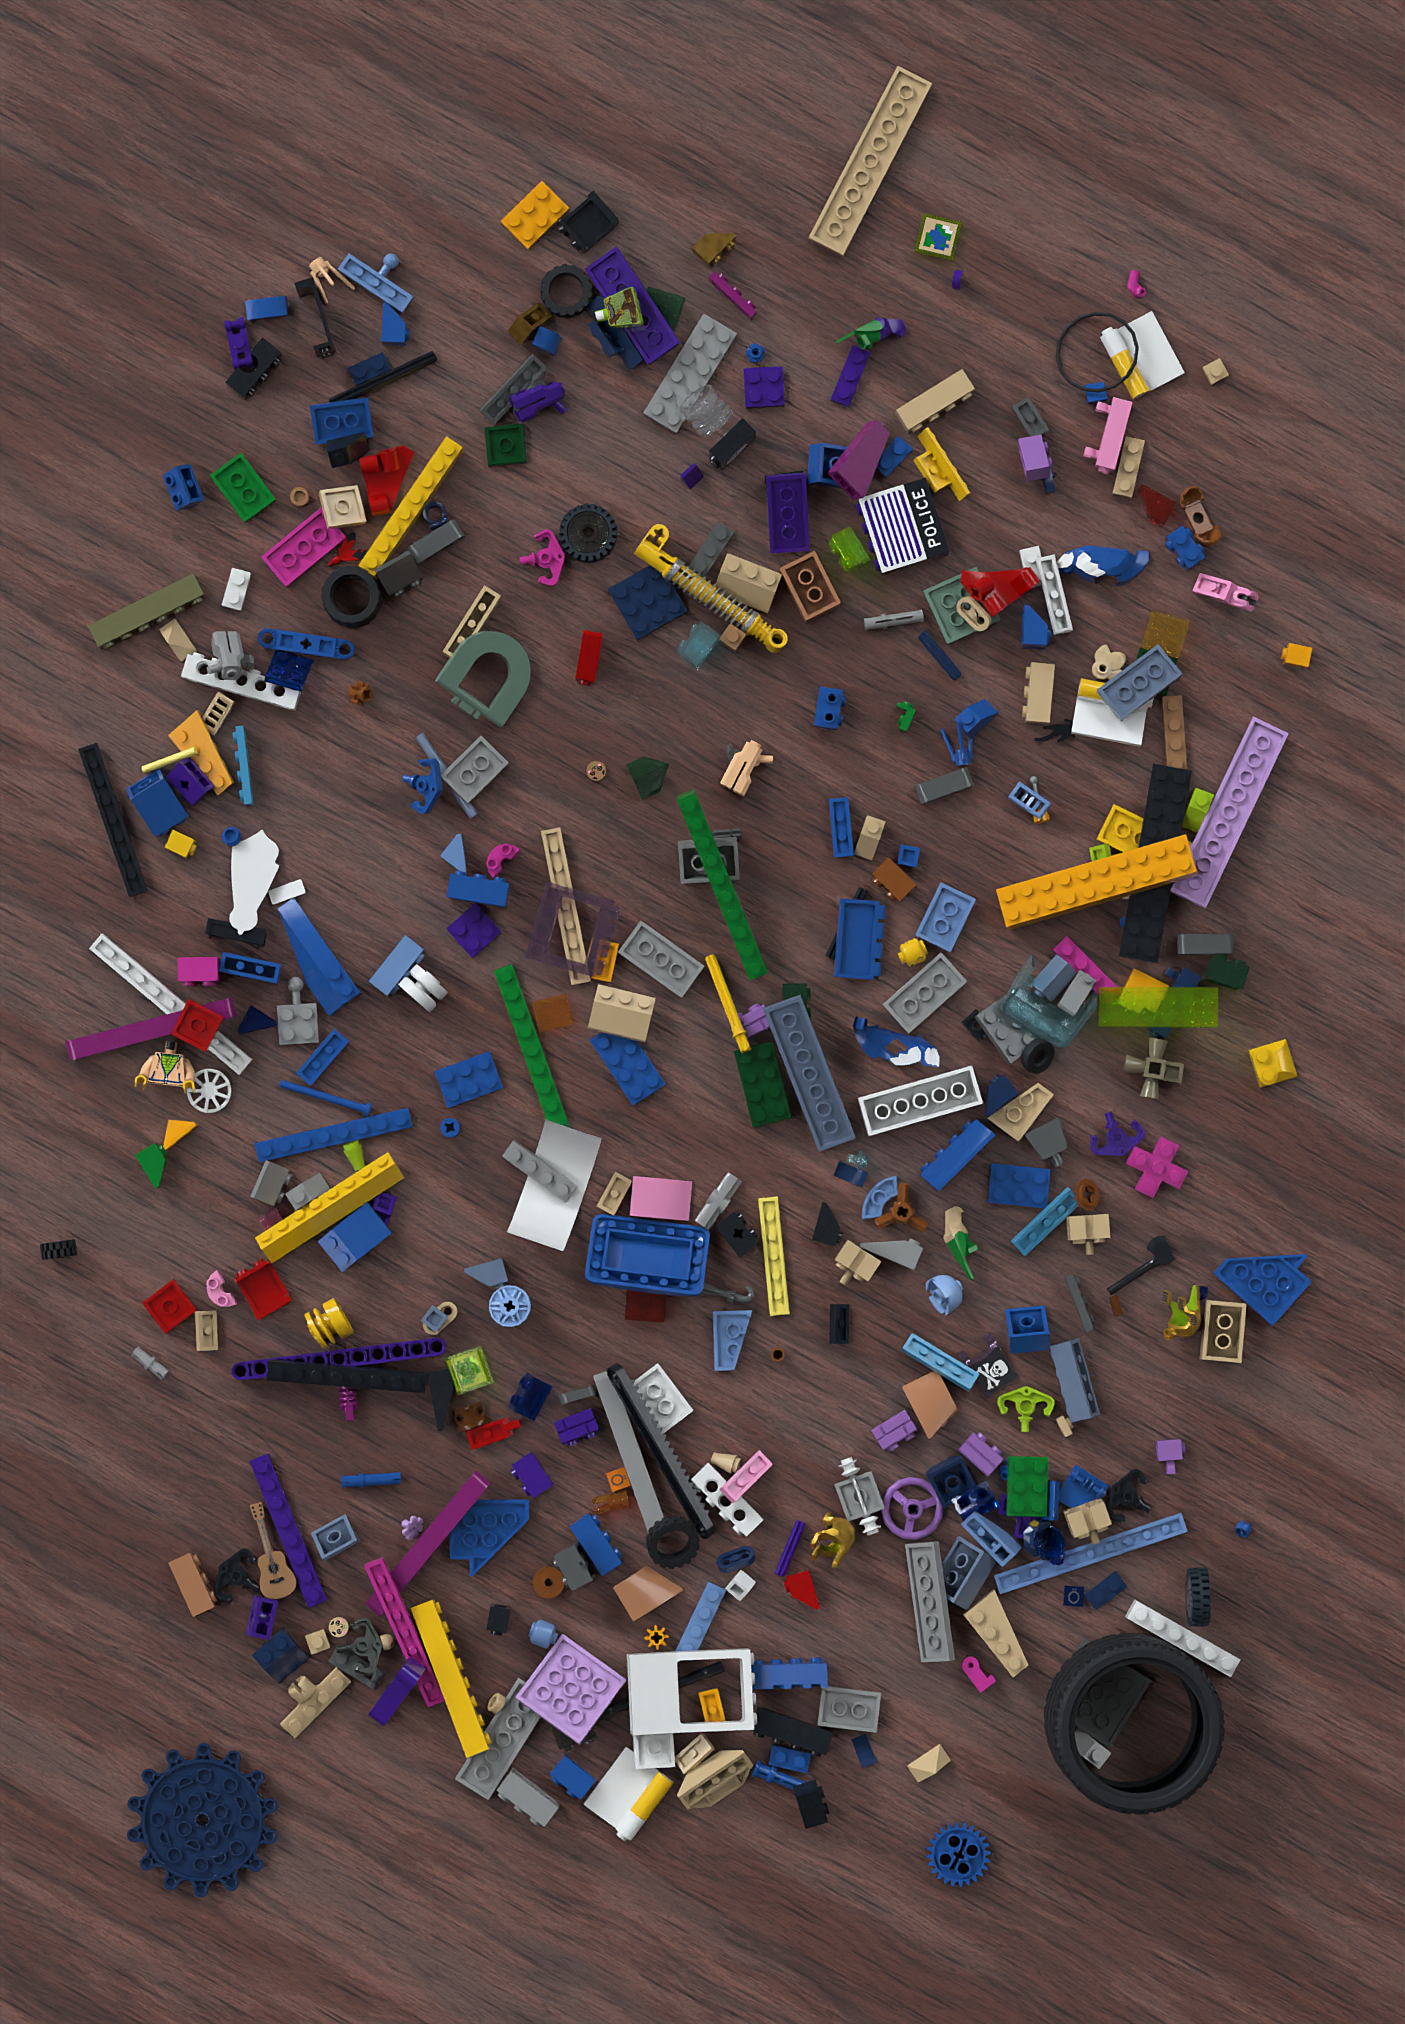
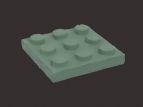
M974 567L968 571H978V569ZM961 574L923 591L947 645L977 632L958 613L956 608L960 599L966 596L971 597L960 582ZM977 601L985 609L980 601ZM966 603V607L970 609V604ZM998 613L991 617L990 625L1001 621ZM983 617L979 618L980 622H985Z

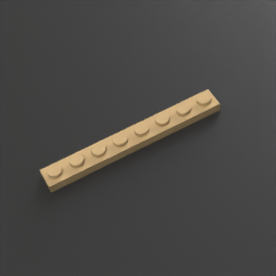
M561 828L541 831L571 985L591 982Z

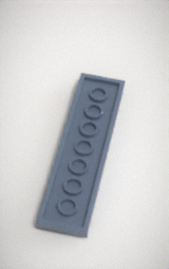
M801 994L763 1008L818 1151L820 1152L856 1139Z

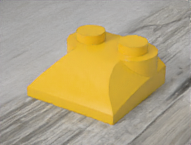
M1286 1039L1248 1050L1260 1088L1298 1076Z

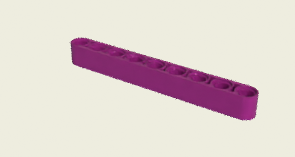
M232 997L203 1005L225 1016L223 1020L237 1016ZM182 1011L65 1041L69 1059L71 1061L169 1035Z
M475 1471L391 1572L399 1593L491 1484L478 1471ZM374 1592L365 1605L378 1616H381L384 1613V1609L376 1592Z

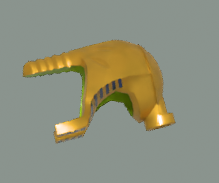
M1193 1285L1188 1304L1187 1299L1180 1296L1177 1303L1171 1301L1172 1292L1168 1290L1163 1291L1162 1301L1168 1305L1171 1318L1167 1323L1168 1328L1164 1330L1166 1340H1172L1174 1337H1190L1198 1330L1201 1324L1200 1288L1198 1285Z

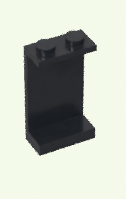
M312 277L295 282L299 298L311 294L315 296L328 342L315 345L313 348L317 357H330L336 350L315 281Z

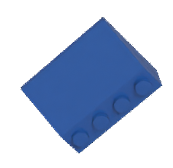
M977 1119L973 1122L969 1120L962 1127L964 1131L959 1136L955 1134L948 1141L950 1145L945 1150L941 1148L934 1155L936 1159L932 1163L928 1161L920 1169L922 1171L920 1176L936 1192L940 1191L995 1136L992 1131Z

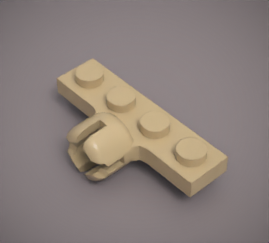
M337 1667L318 1685H314L305 1676H300L296 1679L298 1686L294 1683L290 1685L288 1689L289 1694L298 1702V1705L280 1724L294 1738L351 1683L350 1679Z

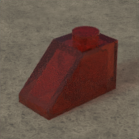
M1141 484L1138 492L1146 517L1150 518L1149 521L1157 526H1160V524L1164 526L1176 502Z

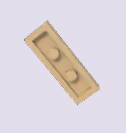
M1125 437L1112 494L1132 498L1145 440Z

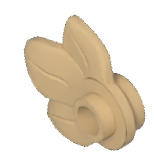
M1102 645L1094 655L1095 663L1092 666V673L1097 679L1107 678L1111 680L1122 671L1120 668L1126 661V655L1121 652L1111 653L1107 645ZM1102 666L1105 672L1100 671L1099 667Z

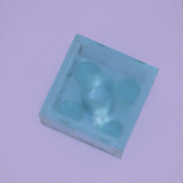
M700 622L698 625L695 623L689 631L690 637L687 641L683 639L677 647L678 658L696 671H698L720 639V635L703 622Z

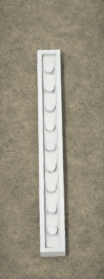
M103 933L89 948L166 1014L183 1010L186 1003ZM217 1031L209 1050L238 1075H241L253 1059L221 1032Z

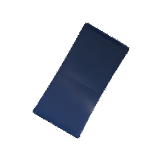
M840 1161L834 1172L835 1177L861 1187L868 1174L866 1171Z
M866 1734L851 1739L862 1768L877 1762Z

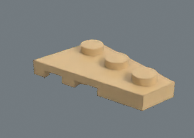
M1037 1083L987 1119L1019 1142L1054 1094Z

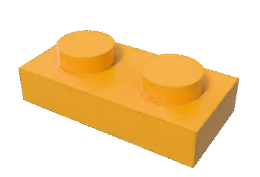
M603 940L599 941L592 979L611 983L619 944Z
M718 1688L698 1692L705 1722L726 1721Z

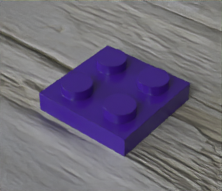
M783 366L744 368L746 408L785 406Z
M476 903L446 928L472 958L502 933Z

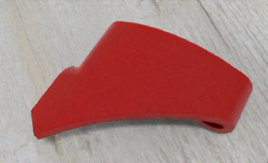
M405 445L380 451L379 454L359 458L373 517L391 513L397 493L414 455V452Z
M1031 567L993 572L963 570L960 582L969 595L976 601H980L991 617H993L1039 583L1040 579Z

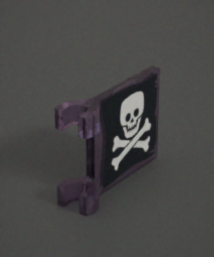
M989 1332L983 1336L989 1347L972 1359H969L963 1350L956 1354L964 1365L979 1373L975 1382L986 1399L1019 1378V1375Z

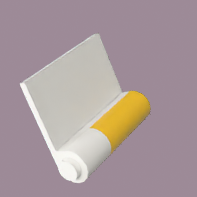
M1152 311L1128 323L1135 332L1139 346L1137 364L1130 376L1123 381L1133 400L1185 373ZM1125 326L1119 329L1110 327L1102 331L1103 335L1100 339L1120 377L1123 378L1133 364L1135 345L1132 334Z
M1081 678L1071 734L1141 747L1146 712L1148 707H1152L1153 698L1123 721H1120L1096 692L1105 683Z
M625 1747L584 1802V1805L615 1827L618 1831L616 1834L624 1841H627V1839L631 1841L674 1782L656 1768L635 1769L634 1752Z

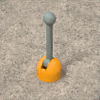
M1032 776L1030 782L1033 784L1034 792L1039 794L1037 788L1038 779L1036 776ZM1041 803L1036 810L1038 813L1041 810ZM1047 811L1041 819L1033 816L1035 824L1050 821Z

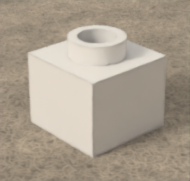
M740 1570L725 1589L741 1601L756 1582Z

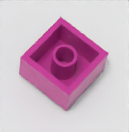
M218 957L178 958V982L182 983L185 987H197V983H203L205 987H216V983H221V972H219L221 959Z

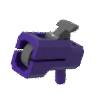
M543 372L533 374L530 386L508 397L512 408H515L513 411L518 421L523 423L536 417L538 410L546 406H554L561 414L565 413L567 408L559 401L564 398L563 394L565 393L562 384L556 381L546 384L542 380Z

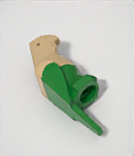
M955 1206L945 1211V1234L943 1239L957 1263H960L971 1280L974 1276L965 1256L977 1251L978 1247L970 1241L968 1230L961 1221V1213L964 1211L960 1207Z

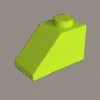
M1198 788L1193 790L1185 810L1183 828L1198 833L1214 794Z

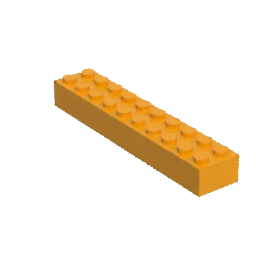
M1185 834L999 888L996 891L1006 927L1012 930L1198 876V871L1189 839Z

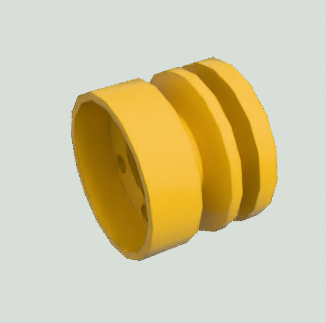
M335 1298L322 1304L325 1313L321 1314L317 1308L313 1309L316 1318H313L310 1312L304 1314L312 1336L324 1350L329 1347L326 1341L327 1338L333 1345L336 1344L335 1333L341 1339L354 1333L346 1315Z

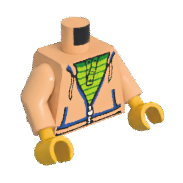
M166 1041L165 1052H156L155 1055L148 1058L142 1066L139 1076L135 1078L134 1086L136 1087L138 1083H143L142 1089H145L147 1082L150 1084L183 1087L185 1094L188 1088H192L193 1093H195V1071L189 1059L185 1058V1055L176 1054L177 1042Z

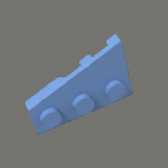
M752 1310L713 1311L714 1371L735 1369Z

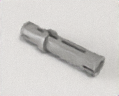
M922 610L891 615L881 614L878 617L864 618L865 631L883 628L884 630L891 626L924 622ZM912 617L908 619L896 620L900 618ZM892 620V621H889V622L875 623V622H880V621Z

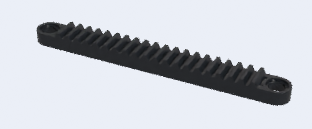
M613 1364L606 1371L610 1382L689 1520L696 1528L698 1535L703 1539H707L715 1533V1528L708 1516L709 1510L704 1509L706 1504L700 1502L702 1497L696 1495L698 1490L692 1488L694 1483L688 1481L690 1476H685L686 1469H681L682 1462H677L678 1455L672 1454L674 1448L668 1447L670 1441H665L666 1434H661L662 1427H657L659 1422L653 1420L655 1415L649 1413L651 1408L645 1406L647 1401L641 1399L643 1394L638 1393L639 1387L633 1385L635 1380H630L620 1364Z

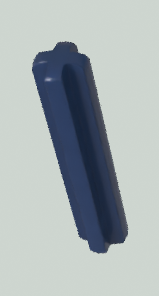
M927 631L922 632L918 639L952 680H957L961 676L959 669Z

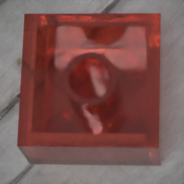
M627 1290L625 1320L664 1322L666 1295Z

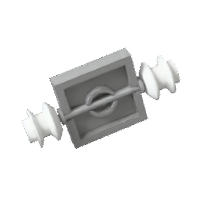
M850 1457L842 1460V1465L838 1466L844 1469L841 1475L845 1477L850 1476L849 1479L834 1485L847 1521L863 1516L865 1519H862L859 1525H864L865 1527L862 1533L866 1532L867 1535L879 1532L878 1528L881 1527L875 1523L878 1517L871 1516V1513L885 1509V1505L873 1472L869 1471L857 1476L856 1473L860 1470L854 1464L857 1459L853 1460Z

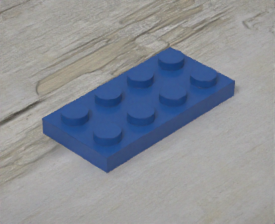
M602 1032L590 1040L633 1106L666 1085L638 1041Z

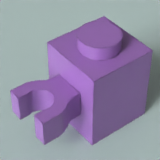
M1181 1439L1156 1440L1157 1460L1166 1462V1474H1176L1174 1460H1180L1182 1455H1185V1443H1181Z

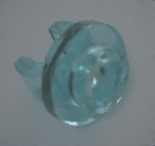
M860 1151L858 1156L848 1154L847 1162L856 1164L857 1170H862L863 1167L867 1166L868 1156H866L865 1151Z

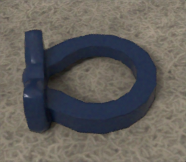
M430 502L425 506L423 517L430 524L429 528L432 531L449 522V519L446 518L447 513L443 504ZM432 507H439L442 510L441 520L438 522L428 518L427 513Z

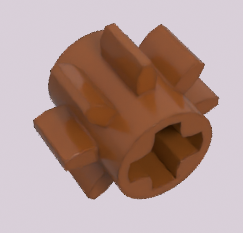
M357 681L356 685H351L348 690V695L351 698L350 702L360 706H364V702H370L372 698V690L369 688L370 684Z

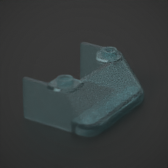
M1032 953L1013 979L1002 1004L1003 1013L1053 1045L1060 1048L1066 1047L1098 1007V993L1094 992L1085 1005L1080 1006L1075 1016L1070 1015L1063 1009L1057 1008L1044 999L1042 1000L1030 991L1034 983L1031 973L1035 969V955Z

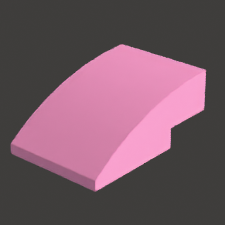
M633 1176L630 1216L689 1221L692 1181Z

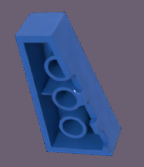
M812 1657L810 1661H802V1658H791L790 1662H782V1659H771V1663H763V1660H754V1665H751V1673L755 1674V1685H752V1689H775L776 1687L791 1689L796 1688V1686L812 1688L815 1685H821V1688H828L826 1660L822 1661V1657Z

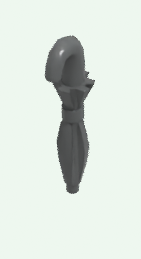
M704 1282L702 1294L719 1295V1297L726 1298L732 1304L733 1301L744 1304L750 1303L754 1298V1290L748 1285L746 1287V1291L749 1293L748 1296L736 1294V1290L725 1291L710 1283Z

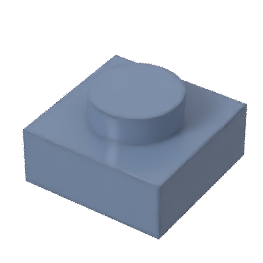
M432 1305L420 1321L437 1332L448 1316Z

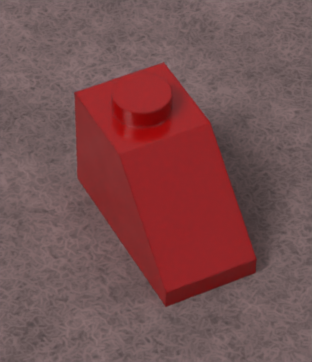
M809 1570L787 1575V1580L783 1581L786 1593L791 1592L792 1597L816 1610L820 1609Z

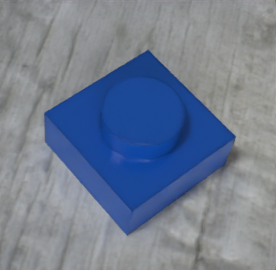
M901 844L897 864L916 868L920 848Z

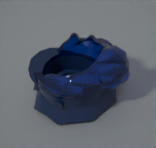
M1044 1519L1030 1521L1023 1532L1024 1549L1033 1557L1039 1556L1042 1560H1047L1052 1565L1063 1564L1066 1559V1540L1062 1530L1054 1527Z

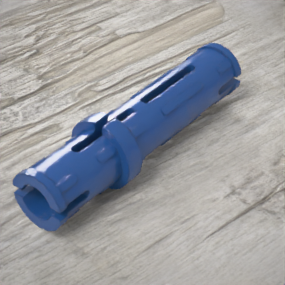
M401 1472L364 1475L359 1473V1475L341 1476L342 1488L360 1487L361 1489L364 1486L401 1484Z

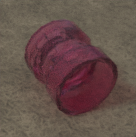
M275 1206L269 1209L267 1214L258 1216L265 1230L283 1220Z

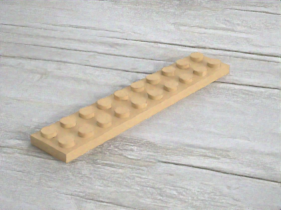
M897 66L808 239L844 256L932 86L931 82Z

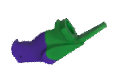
M878 317L835 341V343L838 344L855 335L860 349L864 350L867 348L869 350L872 348V343L883 341L890 334L899 335V338L905 334V325L901 319Z

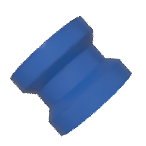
M453 1118L444 1119L440 1125L441 1133L448 1138L457 1136L460 1132L459 1122Z

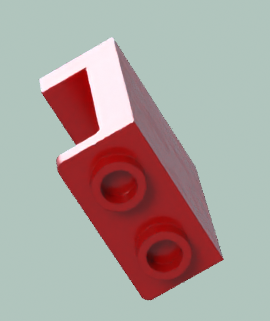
M263 1258L253 1264V1269L247 1271L245 1268L236 1274L237 1278L234 1279L252 1308L257 1320L263 1319L293 1301L270 1260L265 1261Z

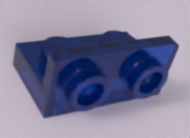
M526 1373L521 1378L516 1393L510 1399L509 1408L535 1421L553 1386Z

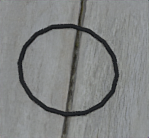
M1092 312L1079 316L1065 327L1057 341L1055 357L1059 372L1070 385L1082 391L1100 393L1116 388L1130 376L1137 364L1139 346L1135 332L1125 320L1111 313ZM1092 316H1107L1123 323L1132 334L1135 345L1133 364L1127 374L1114 385L1100 389L1084 388L1071 381L1062 370L1059 358L1061 341L1068 329L1080 320Z

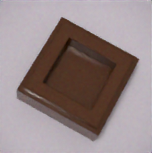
M1118 1295L1111 1296L1109 1300L1113 1315H1123Z

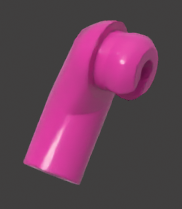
M1131 270L1127 288L1133 297L1140 299L1146 295V290L1138 283L1140 272Z

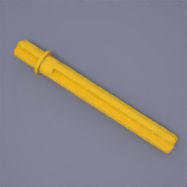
M714 954L709 955L705 960L731 1025L732 1038L736 1039L741 1053L751 1050L746 1037L748 1033L741 1024L717 958Z

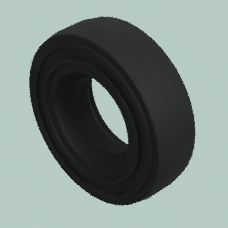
M1034 1039L1025 1047L1022 1053V1066L1033 1074L1045 1071L1053 1060L1054 1048L1044 1039ZM1039 1050H1042L1041 1057L1034 1063V1056Z

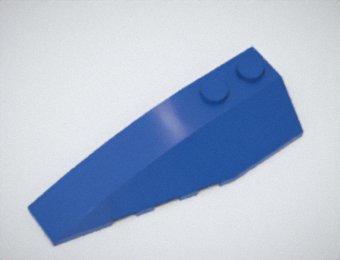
M292 898L279 907L278 911L306 984L327 1014L331 1016L358 997L361 992L295 898Z

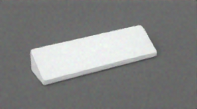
M1055 554L1036 558L1054 635L1069 633L1073 631Z

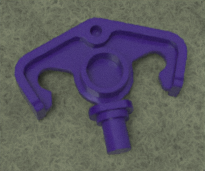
M1112 1111L1105 1113L1107 1120L1105 1128L1109 1129L1106 1135L1107 1144L1102 1148H1098V1137L1090 1135V1151L1097 1155L1123 1156L1145 1137V1131L1136 1120H1133L1131 1127L1137 1131V1134L1133 1137H1127L1124 1130L1117 1127L1120 1124L1114 1120Z

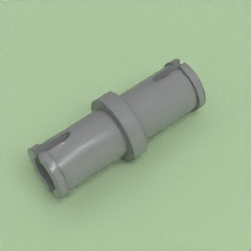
M139 1346L131 1354V1357L140 1362L145 1370H150L161 1380L170 1371L157 1362V1358L151 1357Z

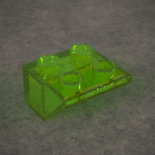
M851 526L830 536L829 547L834 555H839V564L844 571L848 570L849 574L870 562L871 559Z

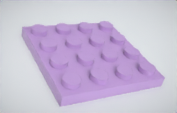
M562 1634L515 1698L580 1745L626 1683V1679Z

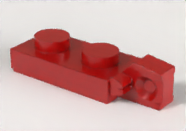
M507 1417L465 1432L471 1450L508 1438L510 1435H513V1429L519 1428L522 1425L519 1419L509 1422Z

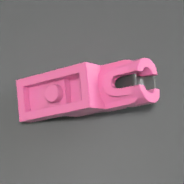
M1202 573L1199 574L1193 588V592L1247 611H1253L1256 601H1258V594L1256 592L1237 586L1231 581Z

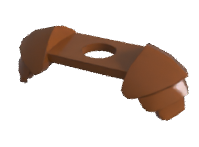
M1191 486L1186 488L1181 494V509L1184 510L1195 533V538L1203 545H1215L1221 539L1222 533L1218 526L1212 527L1201 504L1205 499L1202 491L1198 486ZM1195 513L1202 515V523L1198 524L1193 520Z

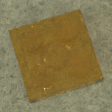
M1152 610L1141 648L1151 650L1158 644L1169 657L1179 659L1190 621Z

